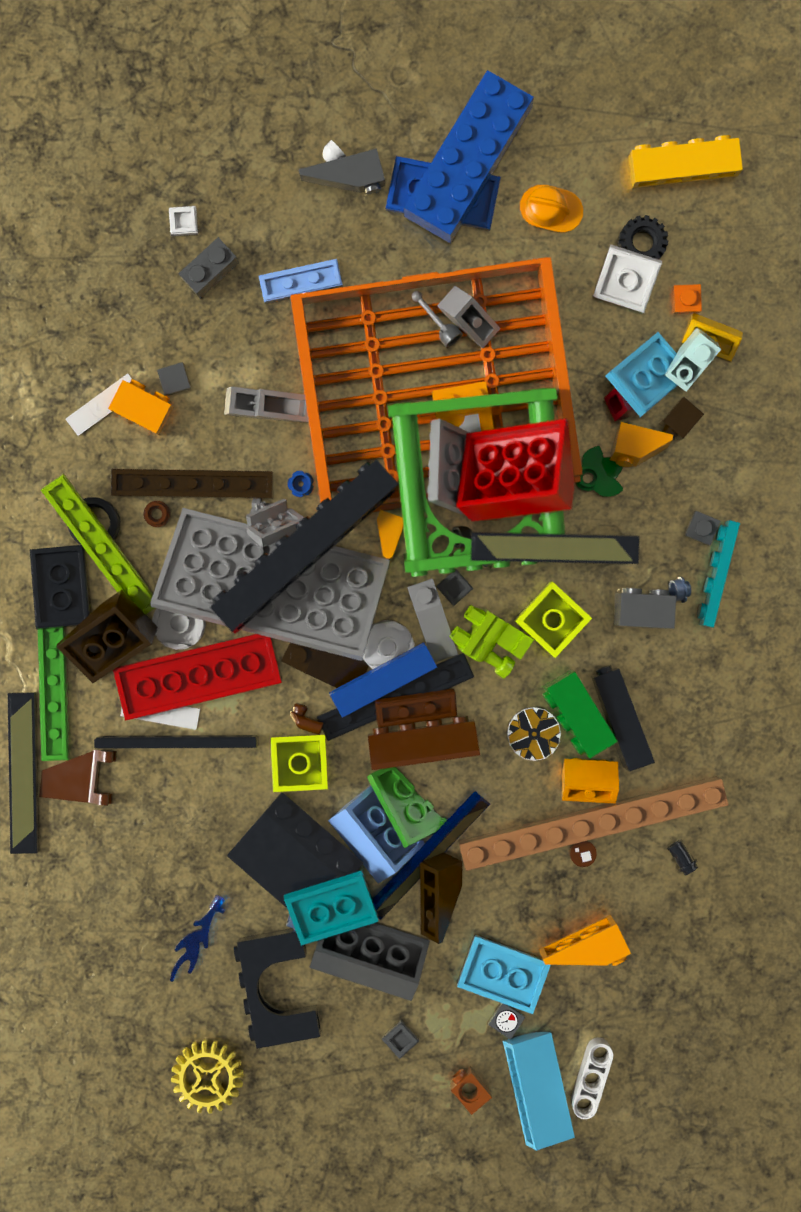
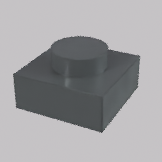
M694 511L684 536L711 546L721 521Z

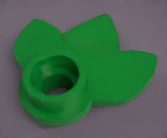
M595 446L587 450L583 455L581 482L575 484L582 491H595L602 497L618 495L623 491V487L616 478L621 473L623 467L619 466L615 461H611V457L603 458L602 449L600 446ZM586 474L590 475L593 479L592 482H584L583 476Z

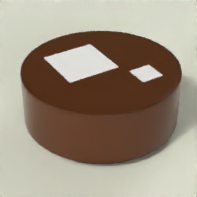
M590 841L572 844L569 849V856L575 865L588 867L596 860L597 851Z

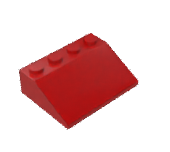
M567 419L466 433L456 507L472 522L572 509L575 482L569 422Z

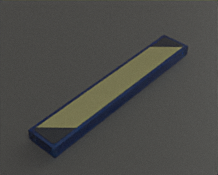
M474 791L372 899L379 920H382L420 879V862L445 853L490 805L482 795Z

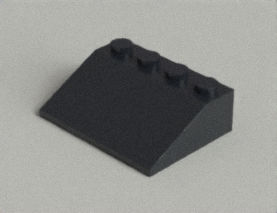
M283 792L276 797L226 855L284 907H286L284 901L285 894L355 873L363 864L358 857Z

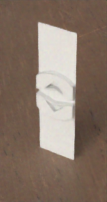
M129 374L123 376L66 418V421L78 436L112 412L108 407L122 380L130 383L132 378Z
M184 706L135 719L196 730L200 709ZM121 709L120 716L124 717L123 710Z

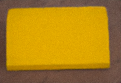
M693 313L682 343L698 327L719 344L721 350L716 356L732 362L741 343L743 332Z

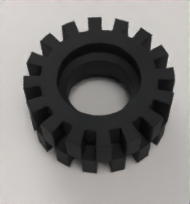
M641 215L636 216L635 219L629 220L620 232L618 247L659 260L668 246V232L664 231L665 226L663 223L659 224L657 218L650 219L648 215L642 218ZM647 232L651 235L653 246L650 250L639 251L635 248L633 237L636 233Z

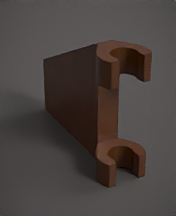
M97 749L42 770L39 797L104 806L112 804L113 793L97 792L100 762H116L117 751Z

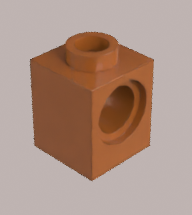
M471 1066L466 1070L460 1069L452 1076V1082L450 1083L451 1091L471 1115L492 1098L491 1090ZM467 1083H472L477 1088L473 1093H465L462 1087Z

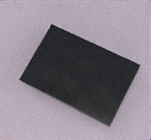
M82 545L30 549L36 630L78 626L90 615L84 547Z

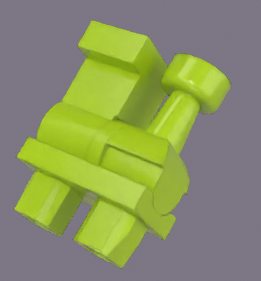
M473 605L469 606L463 616L473 623L469 631L466 632L459 626H456L449 636L458 645L457 648L477 662L484 661L496 667L495 673L503 679L511 673L515 661L508 656L501 658L492 650L496 644L521 660L534 641L533 638L487 609L483 608L482 610Z

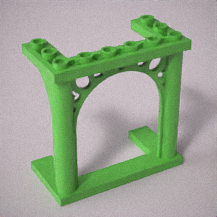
M539 388L509 393L388 404L389 417H392L406 546V553L403 554L406 573L411 572L413 577L428 575L427 570L438 569L439 574L455 572V567L465 566L467 571L483 569L484 564H494V568L509 567L510 562H512L471 561V539L451 532L432 513L425 494L417 414L528 402L530 424L555 420L553 400L557 399L556 388ZM424 512H426L427 518H424ZM564 512L540 513L538 520H542L543 526L536 521H532L533 514L525 515L514 528L506 532L521 533L522 528L530 526L535 528L538 533L566 534ZM427 524H433L436 526V531L426 538V532H430ZM446 535L449 538L448 547L441 553H435L432 550L434 540L438 536ZM456 543H463L465 545V549L462 552L461 549H457L453 554H450ZM521 562V565L537 564L538 562Z

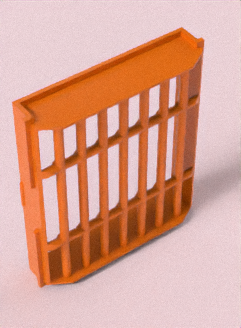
M551 257L456 270L440 274L439 272L404 276L400 280L305 292L290 296L321 502L326 498L331 500L332 492L337 491V488L348 480L330 481L328 465L383 457L385 469L399 482L394 460L396 455L395 445H392L390 429H393L392 418H388L386 402L432 396V391L485 381L488 395L499 394L498 386L552 378L553 388H556L557 399L553 400V405H556L558 420L567 419L569 422L574 482H581L580 476L583 473ZM538 271L539 288L484 295L483 278ZM471 280L473 298L485 311L486 306L533 299L541 300L542 315L495 321V323L500 327L498 332L544 325L546 341L493 349L490 340L484 348H481V351L380 365L378 349L439 341L440 330L377 339L374 323L429 314L421 305L373 312L370 295ZM360 297L362 314L310 322L306 320L304 308L306 304ZM439 303L427 304L435 314L443 313L437 307ZM364 325L365 341L318 348L310 347L309 332ZM460 330L463 333L462 337H466L467 335ZM368 351L370 367L319 375L314 374L312 359ZM548 352L550 368L496 375L494 359ZM483 361L485 377L384 391L382 376ZM372 378L374 394L318 401L316 388L318 385ZM528 402L491 406L494 429L504 428L503 412L528 409ZM376 404L378 420L322 428L320 412ZM435 412L417 414L418 425L431 423V420H436ZM373 431L380 432L381 447L326 455L324 442L326 438ZM430 440L420 441L421 452L430 450ZM429 467L423 468L424 478H429ZM399 489L374 512L400 509L401 498Z

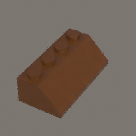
M468 715L453 717V722L443 724L442 719L426 721V726L415 727V723L399 725L400 730L389 731V727L373 728V733L368 734L371 769L378 770L479 756L480 750L474 719L469 720Z

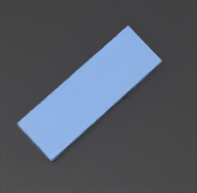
M337 259L259 275L264 303L291 298L290 296L293 294L343 287Z

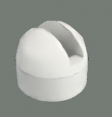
M332 140L324 147L323 158L326 162L346 156Z

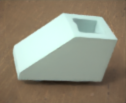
M697 327L678 350L665 376L687 392L720 352L719 344Z

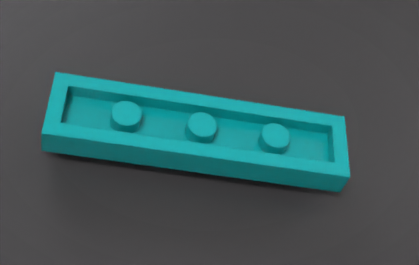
M729 520L719 527L717 533V540L720 541L718 551L713 552L710 566L713 567L712 575L707 577L703 592L707 593L705 603H700L697 618L700 619L699 625L714 628L740 526L739 522Z

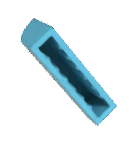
M534 1032L513 1037L511 1040H503L526 1145L537 1151L575 1138L552 1033Z

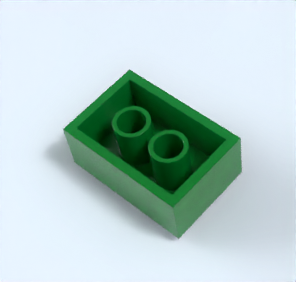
M568 670L543 686L546 690L542 694L550 708H556L560 713L556 718L564 731L572 733L574 738L570 739L578 754L581 756L585 754L590 759L618 742L575 671Z

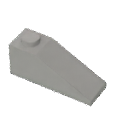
M433 578L407 587L424 639L434 662L458 655L455 643L449 637L451 631Z

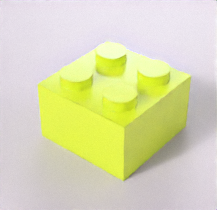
M551 581L519 614L514 622L545 651L556 658L592 618Z
M325 735L270 738L273 792L328 789Z

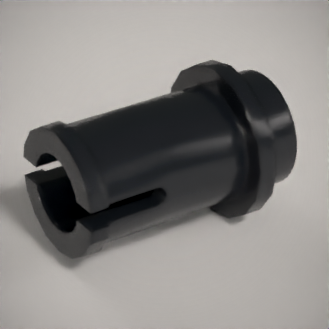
M682 839L667 847L680 867L678 869L679 872H683L686 876L698 868L696 864L698 862L697 859L692 858Z

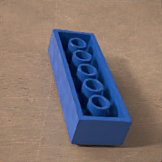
M487 70L406 203L404 217L451 243L531 111L534 97Z

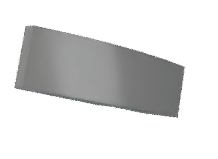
M232 386L226 389L224 415L309 423L306 399L303 394Z

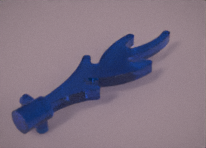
M215 895L209 905V911L202 918L194 921V926H202V928L190 932L175 946V952L182 948H186V951L179 957L173 967L170 976L171 982L174 981L177 970L186 960L190 961L188 973H192L198 959L200 942L203 943L204 948H208V932L215 912L222 914L225 912V909L221 907L225 900L221 896Z

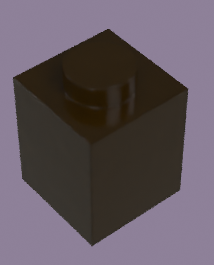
M682 397L659 424L663 427L662 432L673 435V441L675 439L680 441L684 439L704 413L688 399Z

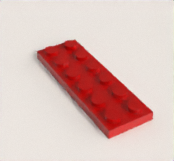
M259 634L129 664L113 670L125 721L282 683L272 638Z

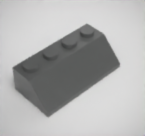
M373 923L318 940L309 968L412 1001L420 982L430 940Z

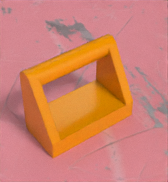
M380 510L377 517V525L382 553L385 559L390 560L395 554L404 528L403 517Z

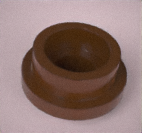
M152 501L146 505L143 515L145 521L150 526L162 527L170 520L171 512L168 505L164 502ZM160 509L162 511L160 519L153 517L154 510Z

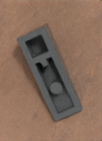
M377 148L298 169L301 181L358 193H377L381 191V187L385 186V178Z

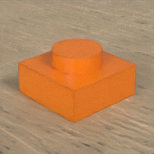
M701 284L674 285L672 287L673 314L700 313L702 311Z

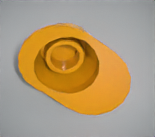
M536 185L529 188L520 200L522 217L528 224L555 232H568L575 229L583 218L581 200L574 193L565 189L549 185Z

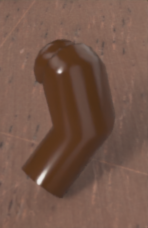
M294 704L290 717L296 726L304 731L320 735L324 723L308 718L305 715L308 709L306 705Z

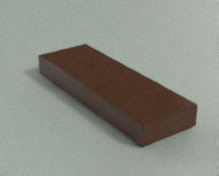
M454 689L375 700L378 728L458 717Z

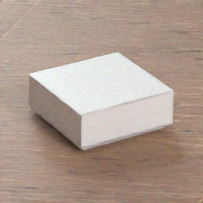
M196 206L169 208L171 236L198 235Z

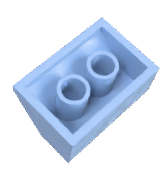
M371 785L328 820L356 857L363 862L364 867L377 883L395 874L425 845L424 841L420 840L404 848Z

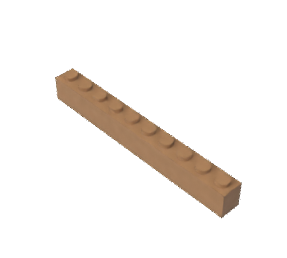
M714 776L618 800L616 804L606 803L458 840L465 870L468 871L728 806V801L722 779Z

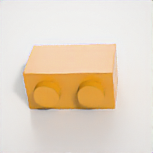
M131 379L130 383L122 380L108 409L160 435L174 408L168 403L170 398L155 391L154 395H151L144 391L146 386L136 380Z
M580 758L564 759L562 769V801L616 804L619 792L618 762L604 759L598 761L582 760Z

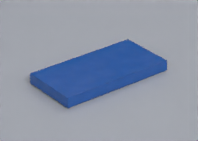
M396 156L386 210L404 214L406 203L431 163ZM490 176L487 184L462 223L463 226L490 231L501 177Z

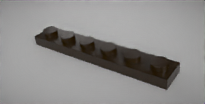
M111 469V496L273 499V471Z

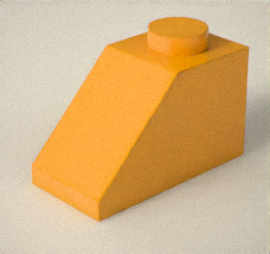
M621 422L616 431L610 460L615 461L622 467H636L666 450L673 440V435Z

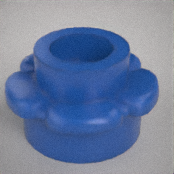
M296 471L292 474V478L288 480V488L292 490V494L296 497L309 495L314 488L312 485L314 479L309 473ZM301 481L304 483L302 487L298 485Z

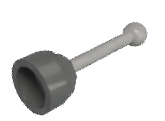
M419 291L412 293L413 301L419 302L440 327L439 338L444 346L448 348L454 345L463 335L459 328L454 324L444 325L422 299V293Z

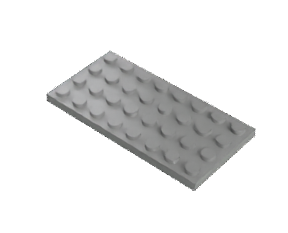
M183 508L150 602L151 607L226 626L210 608L214 604L213 598L224 589L228 592L235 585L233 581L244 571L249 573L256 567L254 562L264 553L269 555L276 549V542L262 548L247 534V524ZM334 546L241 630L362 661L390 560Z

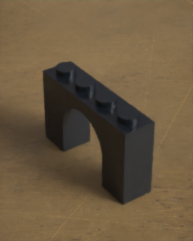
M293 928L240 937L237 946H234L236 962H241L242 972H239L241 989L245 988L247 998L243 1000L246 1015L251 1016L252 1025H248L249 1037L251 1041H255L256 1049L321 1036L317 1005L290 1010L277 1009L268 1004L260 992L259 979L266 968L278 962L306 957V944L301 946L296 930H293Z

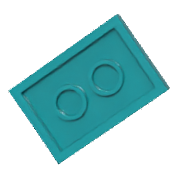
M362 870L284 895V901L301 946L379 922L378 914Z

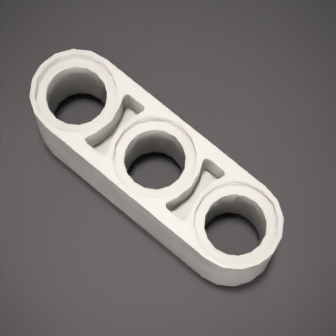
M597 1037L589 1041L571 1095L574 1113L581 1119H590L597 1112L613 1061L612 1049L603 1038ZM599 1047L607 1049L603 1057L596 1058L593 1056L595 1049ZM590 1073L599 1075L594 1083H587L585 1078ZM581 1099L591 1101L587 1108L581 1109L577 1107Z

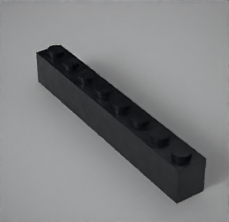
M377 459L373 463L368 461L357 471L359 475L353 481L348 479L337 488L338 494L331 500L329 498L323 500L316 507L318 512L311 518L306 516L295 526L297 530L291 536L286 534L275 543L276 549L269 555L264 553L254 562L255 568L249 573L244 571L233 581L235 585L228 592L224 589L213 598L214 604L210 608L231 632L236 634L399 489L398 482Z

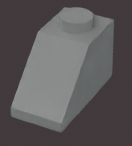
M456 286L437 305L452 323L481 348H484L500 330V327L478 302Z

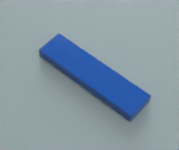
M423 642L329 692L343 718L437 668V665Z

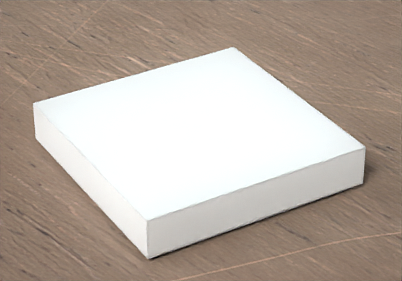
M610 245L593 297L644 313L662 261Z

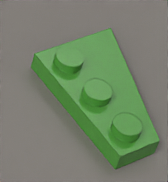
M396 767L380 769L367 776L404 848L451 825L445 817L442 819L433 810L434 806L428 800L425 801L414 790L415 787Z

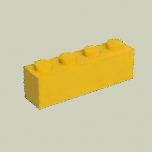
M730 135L718 136L715 138V141L704 142L703 138L689 140L688 144L678 145L677 141L662 143V147L651 148L650 144L639 145L635 147V150H631L628 156L632 188L736 177L743 170L739 138L731 139Z

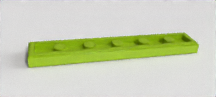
M63 473L41 489L42 493L117 592L123 590L145 614L155 609L151 607L150 603L153 592L66 475Z

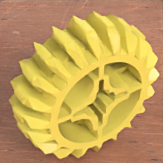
M204 1039L201 1045L202 1048H200L197 1042H193L191 1045L192 1050L185 1047L182 1051L184 1056L178 1055L176 1058V1062L179 1065L172 1067V1072L177 1075L172 1076L171 1082L178 1084L174 1087L173 1091L174 1093L182 1092L179 1098L180 1102H184L186 1099L189 1100L188 1109H191L196 1104L198 1105V1113L202 1112L203 1107H207V1112L210 1114L213 1112L215 1105L219 1111H222L224 1108L223 1102L230 1106L233 1102L232 1097L237 1098L240 1092L237 1088L243 1086V1081L238 1078L243 1077L244 1070L237 1068L241 1066L242 1062L241 1060L232 1061L236 1056V1052L231 1051L227 1054V1044H224L222 1049L217 1048L218 1040H214L211 1047L208 1046L207 1039ZM211 1057L217 1059V1061L209 1064L203 1059L199 1060L198 1058ZM189 1064L194 1067L193 1071L197 1077L191 1086L186 1074ZM224 1067H226L229 1075V1084L225 1089L221 1085L222 1081L219 1078V1074ZM204 1072H206V1075L208 1072H214L211 1081H209V1078L208 1080L203 1079L201 1081ZM207 1089L215 1095H203L198 1092Z

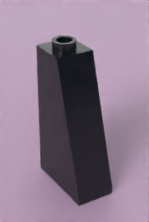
M611 665L597 669V675L591 676L607 724L618 741L615 743V747L622 767L630 772L655 763L620 669H612Z

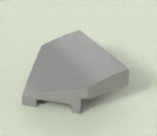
M253 499L251 512L246 516L247 534L263 548L277 542L286 534L288 536L292 535L297 530L295 526L304 517L293 509L287 508L286 499L275 503H266L265 501L262 502V499Z

